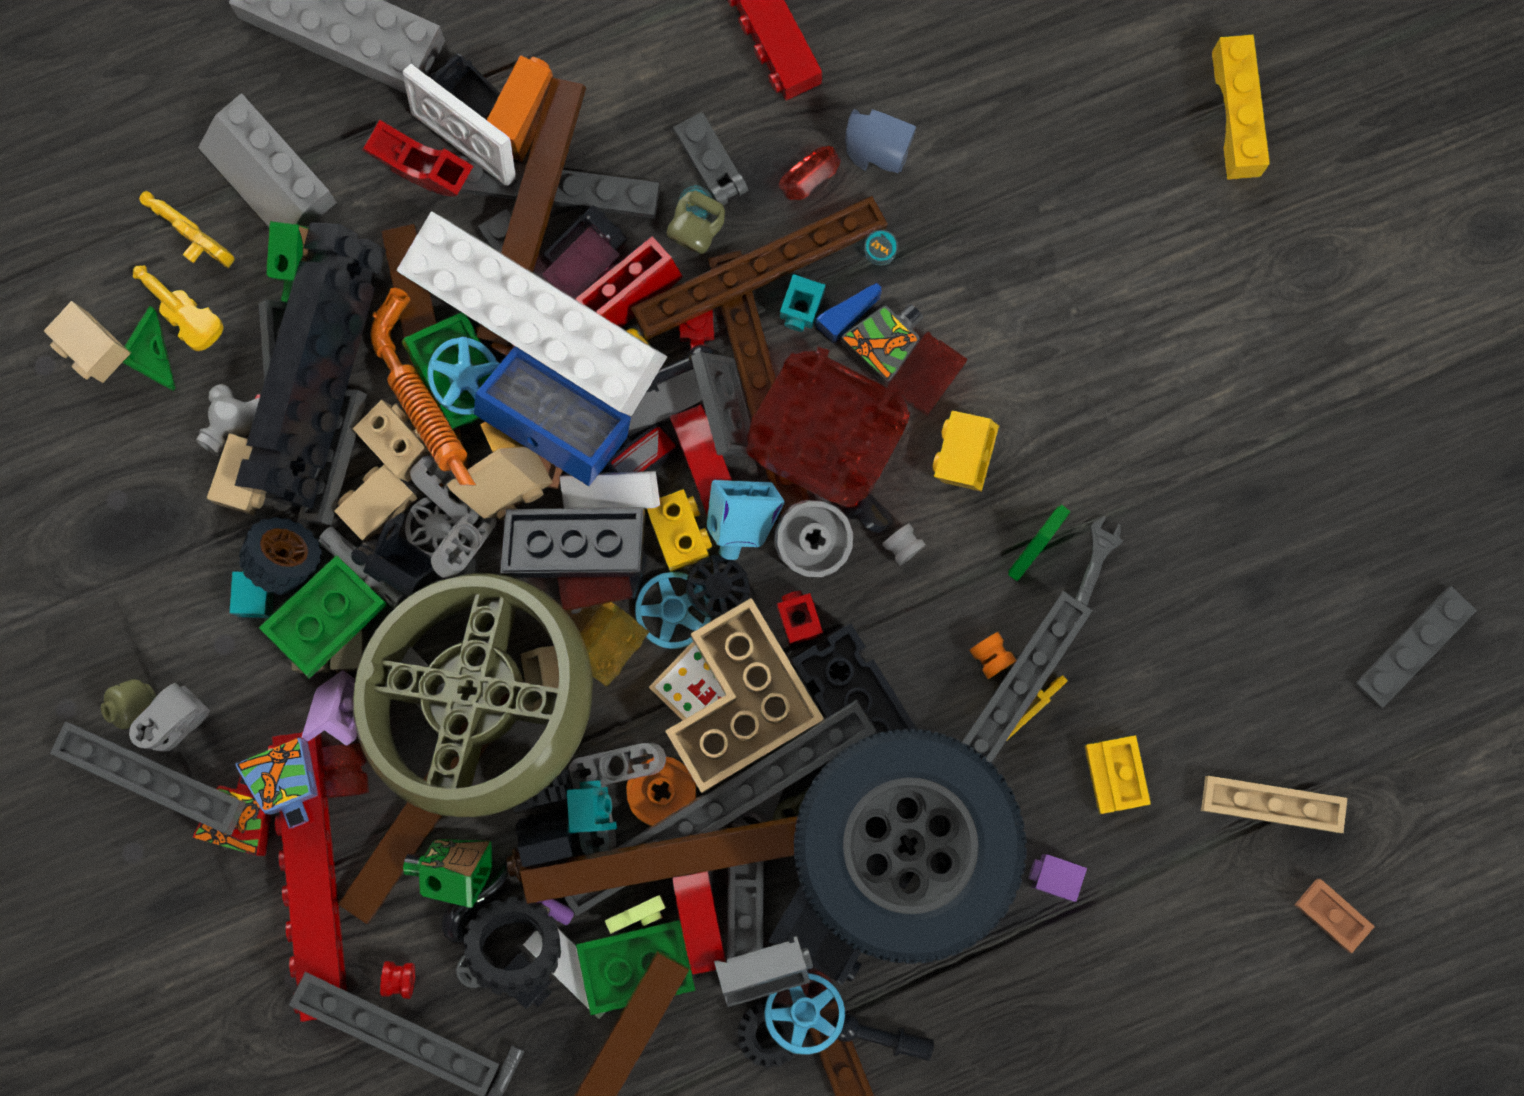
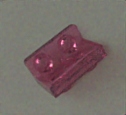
M590 226L542 276L550 284L576 299L617 265L620 254Z

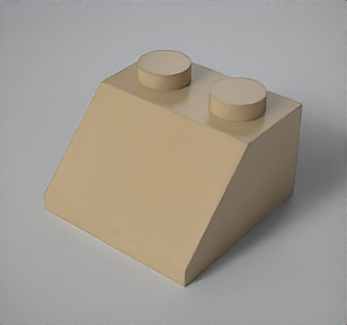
M527 447L497 449L469 468L468 472L477 486L459 485L456 478L447 483L450 491L482 518L498 517L499 520H504L506 509H517L516 507L523 502L530 503L544 494L542 490L553 482L538 454Z

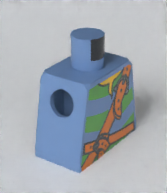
M297 738L236 763L239 773L265 814H275L282 811L289 829L309 821L302 802L316 797L318 791L309 746L305 739Z

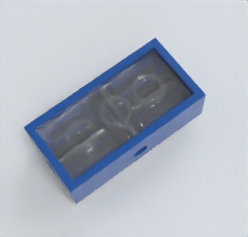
M514 346L475 393L474 415L587 486L592 484L628 436L630 416L614 409L516 346Z

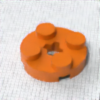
M654 757L640 764H649V762L654 761ZM666 757L665 766L660 772L627 781V800L632 812L642 822L651 826L696 799V783L683 763L671 757ZM663 782L669 784L670 798L668 800L662 798L659 802L654 800L656 793L652 790V787L655 784L661 786Z

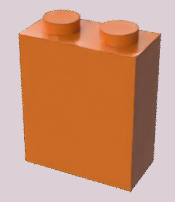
M521 55L487 119L489 123L510 137L513 159L520 162L523 161L535 137L551 78L553 77L552 71L546 62L536 57L528 59Z

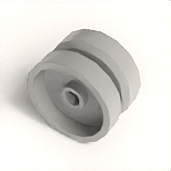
M803 500L790 505L779 516L774 527L773 543L778 557L788 568L806 577H823L836 572L847 561L853 548V531L848 518L837 507L820 500ZM815 531L818 535V540L816 543L810 544L805 539L806 534H812Z

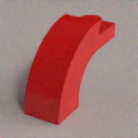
M379 120L362 150L392 168L391 171L402 178L429 191L449 197L458 195L474 167L445 148L443 150L429 148Z
M702 405L669 417L692 474L706 516H708L712 481L732 480L723 456L717 455L708 418Z
M705 871L673 877L676 901L692 975L716 970L714 961L726 963L709 873Z

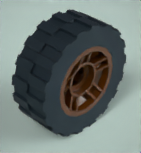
M272 517L268 520L265 518L260 520L258 524L255 523L250 531H248L239 552V558L241 559L239 564L240 568L244 570L243 574L256 587L259 586L269 593L274 592L278 595L289 593L290 595L295 594L296 591H299L314 577L321 561L322 551L319 549V542L314 538L313 533L309 529H305L302 524L292 522L291 519L287 518L278 519V517Z

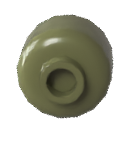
M137 679L128 680L106 690L104 703L101 704V713L108 723L112 722L115 727L122 730L129 729L133 721L151 704L156 694L149 684H144Z

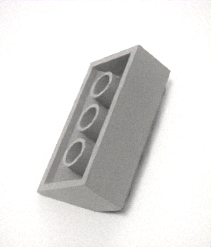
M242 93L215 115L198 148L268 227L270 226V221L297 224L308 228L311 222L314 223L337 203L325 185Z

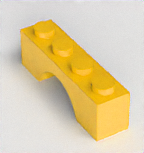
M1254 35L1220 37L1212 51L1215 83L1222 90L1226 110V136L1223 148L1227 180L1261 177L1270 163Z

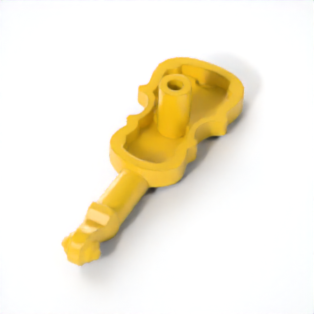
M148 191L140 195L139 199L142 205L151 208L155 214L162 216L172 223L174 229L192 242L183 253V256L194 263L201 253L205 251L227 268L234 262L233 255L226 248L203 233L195 223L176 211L165 201L155 199Z
M145 265L133 268V278L141 280L143 285L161 301L159 312L172 326H179L178 337L182 341L184 340L192 350H205L220 337L223 331V323L219 317L212 313L209 307L198 309L197 303L190 299L186 292L182 290L169 291L155 276L147 273Z

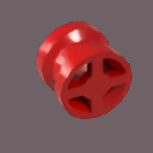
M385 961L381 974V997L400 994L402 998L411 999L415 983V963H406L403 966H399L393 961Z

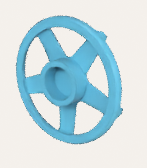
M467 337L450 339L441 344L431 356L428 365L430 389L437 401L451 412L462 415L474 414V408L462 409L452 406V404L465 390L475 399V393L480 388L478 379L493 373L500 363L496 361L494 355L486 346L474 339ZM458 344V363L456 365L437 360L443 350ZM469 345L481 351L489 363L472 365ZM433 370L449 378L451 386L444 398L441 397L436 389Z
M665 572L651 578L642 587L636 599L635 617L639 629L648 640L663 648L678 649L689 646L693 642L691 637L680 642H669L677 624H682L696 631L711 622V618L705 617L702 624L688 612V608L692 604L687 597V593L680 597L676 596L668 578L675 577L686 580L688 574L683 572ZM659 582L662 602L660 604L641 605L647 590L653 584ZM694 584L696 586L693 589L694 594L703 591L702 585ZM703 596L707 606L709 599H707L706 596ZM641 616L662 618L663 624L659 639L647 630Z
M808 973L809 979L823 984L827 989L814 998H806L801 986L789 989L793 1001L791 1007L771 1009L777 993L770 994L765 1004L764 1018L770 1035L781 1047L794 1054H814L823 1051L835 1042L844 1025L845 1008L841 995L832 983L816 974ZM833 997L836 999L839 1010L836 1028L820 1016V1010ZM772 1020L793 1022L794 1029L791 1044L777 1033ZM809 1028H814L829 1036L826 1041L817 1046L802 1047Z

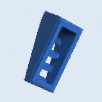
M876 283L815 318L816 328L832 343H836L880 299L882 287Z

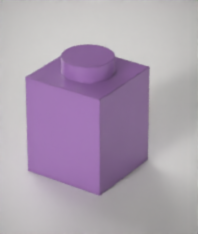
M1042 854L1040 860H1034L1030 870L1029 879L1034 880L1031 888L1071 902H1077L1087 868Z

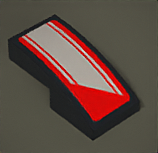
M658 422L617 452L606 466L612 472H646L653 469L656 471L681 450V447Z

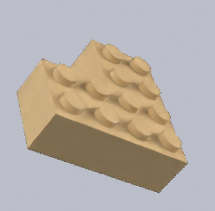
M752 598L691 633L693 642L725 696L665 731L702 794L824 720Z

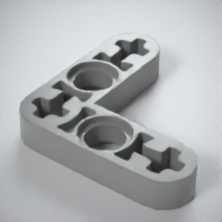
M424 456L410 470L412 481L456 522L431 557V564L435 572L443 578L456 576L468 565L495 528L497 520L496 517L482 518L460 498V503L452 501L448 495V490L450 489L447 486V483L455 479L452 471H442L432 456ZM479 518L481 520L480 526L476 528L472 524ZM458 533L467 537L470 547L461 543ZM450 553L455 554L456 556L449 563L447 561L448 555Z
M641 743L577 758L572 761L568 768L573 789H580L579 782L601 780V787H606L608 784L656 774L664 768L666 754L664 749L656 743ZM653 754L654 761L649 762V764L634 765L633 758ZM614 756L620 757L624 763L623 772L619 776L614 775L609 768V763ZM590 768L591 775L581 778L580 771ZM611 813V814L609 815V817H610V822H613L612 813ZM615 829L578 832L581 848L585 854L613 850L616 847ZM603 838L604 844L600 847H594L593 840Z

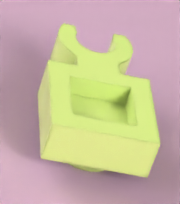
M659 895L605 920L610 934L639 920L645 926L662 918L660 910L667 907L662 896Z

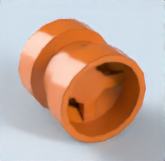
M999 632L994 633L969 650L974 659L980 660L982 663V671L987 679H990L1016 662L1012 652L1006 651L1004 648V640Z

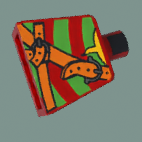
M240 775L236 789L221 785L217 788L246 802L232 835L224 834L203 823H199L193 838L252 855L265 856L272 814H265Z

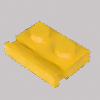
M1136 735L1084 746L1099 814L1151 804Z

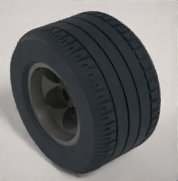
M921 729L891 730L885 733L874 734L848 746L833 757L813 780L804 796L805 798L802 801L797 816L794 834L795 865L802 890L813 911L821 919L822 923L840 940L859 950V952L884 961L905 962V964L933 962V960L946 959L950 955L959 954L965 948L969 949L977 944L978 940L981 941L986 937L989 931L993 930L1000 923L999 920L1004 918L1009 910L1008 907L1010 904H1013L1017 896L1016 891L1019 890L1022 882L1021 876L1024 875L1026 865L1024 860L1027 856L1025 824L1023 816L1020 814L1021 809L1018 801H1015V795L1011 787H1008V782L1002 774H999L998 769L991 762H988L987 758L980 752H976L974 748L966 743H961L958 739L951 736L947 737L945 734L938 732L933 733ZM902 798H910L916 803L917 812L911 819H903L897 813V804ZM937 815L945 817L949 823L948 832L941 837L933 835L929 829L930 820ZM872 817H879L886 824V831L879 838H872L865 831L866 822ZM905 835L908 839L913 837L916 839L917 843L913 846L915 852L912 855H909L906 851L902 853L898 851L897 847L902 844L901 836ZM938 852L945 853L950 859L949 869L941 874L935 873L930 866L932 856ZM873 854H881L886 858L887 868L880 875H873L867 870L866 862ZM905 872H914L919 878L918 888L911 893L903 892L899 887V878Z

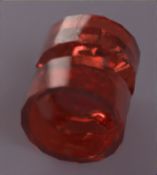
M344 744L319 748L321 768L327 771V775L322 778L324 798L369 793L368 774L362 771V767L367 762L360 744H348L347 746Z

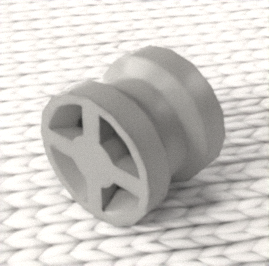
M910 523L900 528L882 544L886 550H891L894 553L895 562L899 566L907 562L926 546L922 539L915 537L913 534L914 528Z

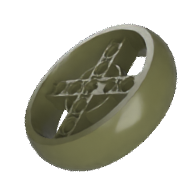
M491 573L463 574L436 581L407 597L386 616L369 640L361 657L354 683L353 716L363 753L376 775L389 789L406 802L427 812L464 818L492 815L515 807L547 787L562 772L579 747L588 724L592 705L593 678L589 654L579 630L567 612L552 597L529 583L513 577ZM472 607L463 643L443 651L434 659L429 667L401 663L409 648H413L417 641L434 625L454 613ZM517 608L535 618L550 636L558 659V688L524 683L516 663L506 653ZM494 620L491 630L485 632L487 624ZM486 654L484 662L477 666L478 658ZM413 677L412 684L409 688L405 689L406 682ZM445 682L443 691L436 695L438 686ZM510 693L508 701L500 706L501 698L505 694ZM542 698L540 708L532 711L534 702ZM391 699L421 704L427 722L436 734L439 735L427 781L415 775L407 767L396 749L390 725ZM516 720L547 726L540 739L521 761L500 776L472 786L482 745L502 737L511 729ZM468 721L467 730L459 735L461 726ZM459 756L458 765L454 769H450L452 760Z

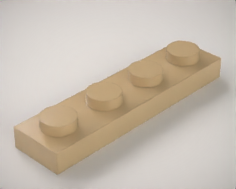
M1205 776L1201 811L1343 833L1348 798Z

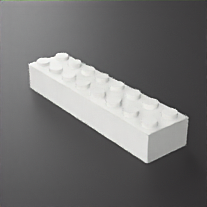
M432 211L396 270L614 409L630 416L633 415L667 358L663 353Z

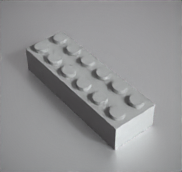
M383 0L229 1L231 8L239 19L405 94L407 92L403 70L412 64L428 76L445 42L439 25Z

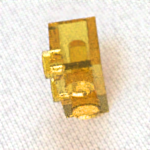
M607 599L580 633L589 654L592 677L608 687L612 680L620 674L622 667L632 654L641 647L643 640L649 634L647 629Z

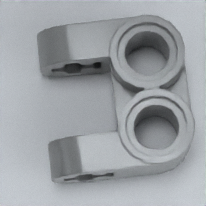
M173 683L163 689L151 704L133 721L129 730L130 739L134 745L140 748L161 752L170 751L207 718L210 710L186 686L180 687L177 683ZM143 725L147 726L145 733L141 730Z

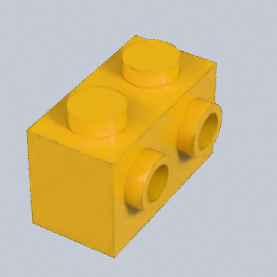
M951 411L950 419L944 422L942 428V438L944 441L941 452H938L934 458V477L945 484L982 492L999 425L990 418Z
M683 489L659 498L660 506L646 508L670 572L692 565L702 558L708 557L706 549L711 548L712 544L706 528L699 530L694 517L700 516V512L694 496L687 498Z

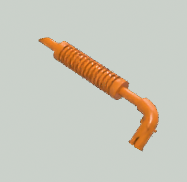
M391 288L383 304L377 312L372 314L374 320L370 333L371 343L376 355L384 359L391 371L387 382L438 467L442 471H452L459 485L477 486L463 464L467 458L466 450L434 401L418 372L412 365H403L395 353L396 346L391 339V330L402 311L410 302V297H407L408 294L400 288Z

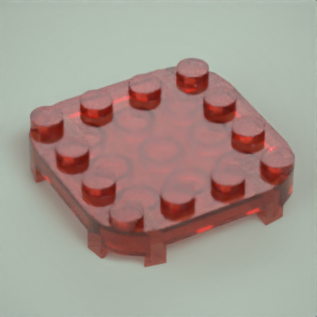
M817 347L816 351H803L796 355L793 352L785 360L775 382L758 411L754 413L747 435V453L766 469L828 501L843 504L846 507H854L874 489L904 433L911 412H908L907 404L900 395L901 389L891 382L887 388L828 358L830 350Z

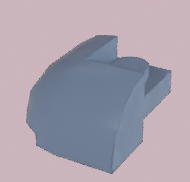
M854 109L849 116L845 136L847 154L852 162L864 171H866L869 162L886 171L902 172L909 147L914 138L916 126L873 109L870 115L859 114L860 112Z

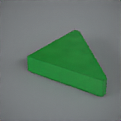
M149 306L124 346L130 352V355L122 363L167 389L174 391L176 386L158 313L153 307Z
M1062 504L1060 507L1057 506L1008 570L1010 577L1016 581L1021 578L1070 514V510Z

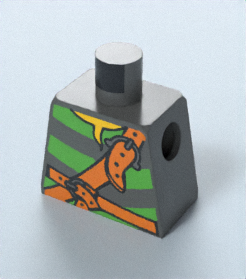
M908 304L898 315L889 307L883 306L841 337L840 345L887 389L918 346L920 337L912 329L923 319V315L912 304Z

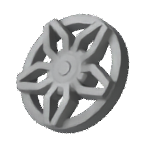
M425 497L410 509L405 522V533L408 542L432 557L433 553L427 552L419 546L427 545L432 540V546L436 550L438 542L444 540L452 529V525L456 524L453 519L449 520L450 516L448 514H441V508L438 505L435 507L434 514L430 509L423 507L433 502L429 497ZM419 510L428 514L426 520H422L417 514ZM415 518L417 523L423 525V527L417 528L412 534V522ZM424 532L426 534L425 539L414 541L421 533ZM458 533V536L462 535L460 541L465 545L468 540L467 537Z

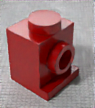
M801 590L781 597L783 602L777 603V609L789 647L823 635L810 593L802 595ZM795 612H801L805 616V621L801 624H796L792 620V615Z

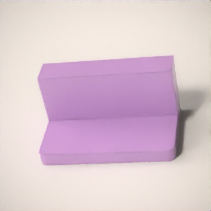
M344 670L316 689L302 734V738L306 741H310L324 730L346 746L356 740L357 732L353 716L355 678Z

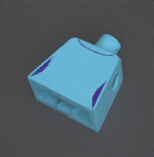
M712 481L707 529L715 542L720 545V556L728 560H736L742 547H760L764 544L785 502L772 482Z

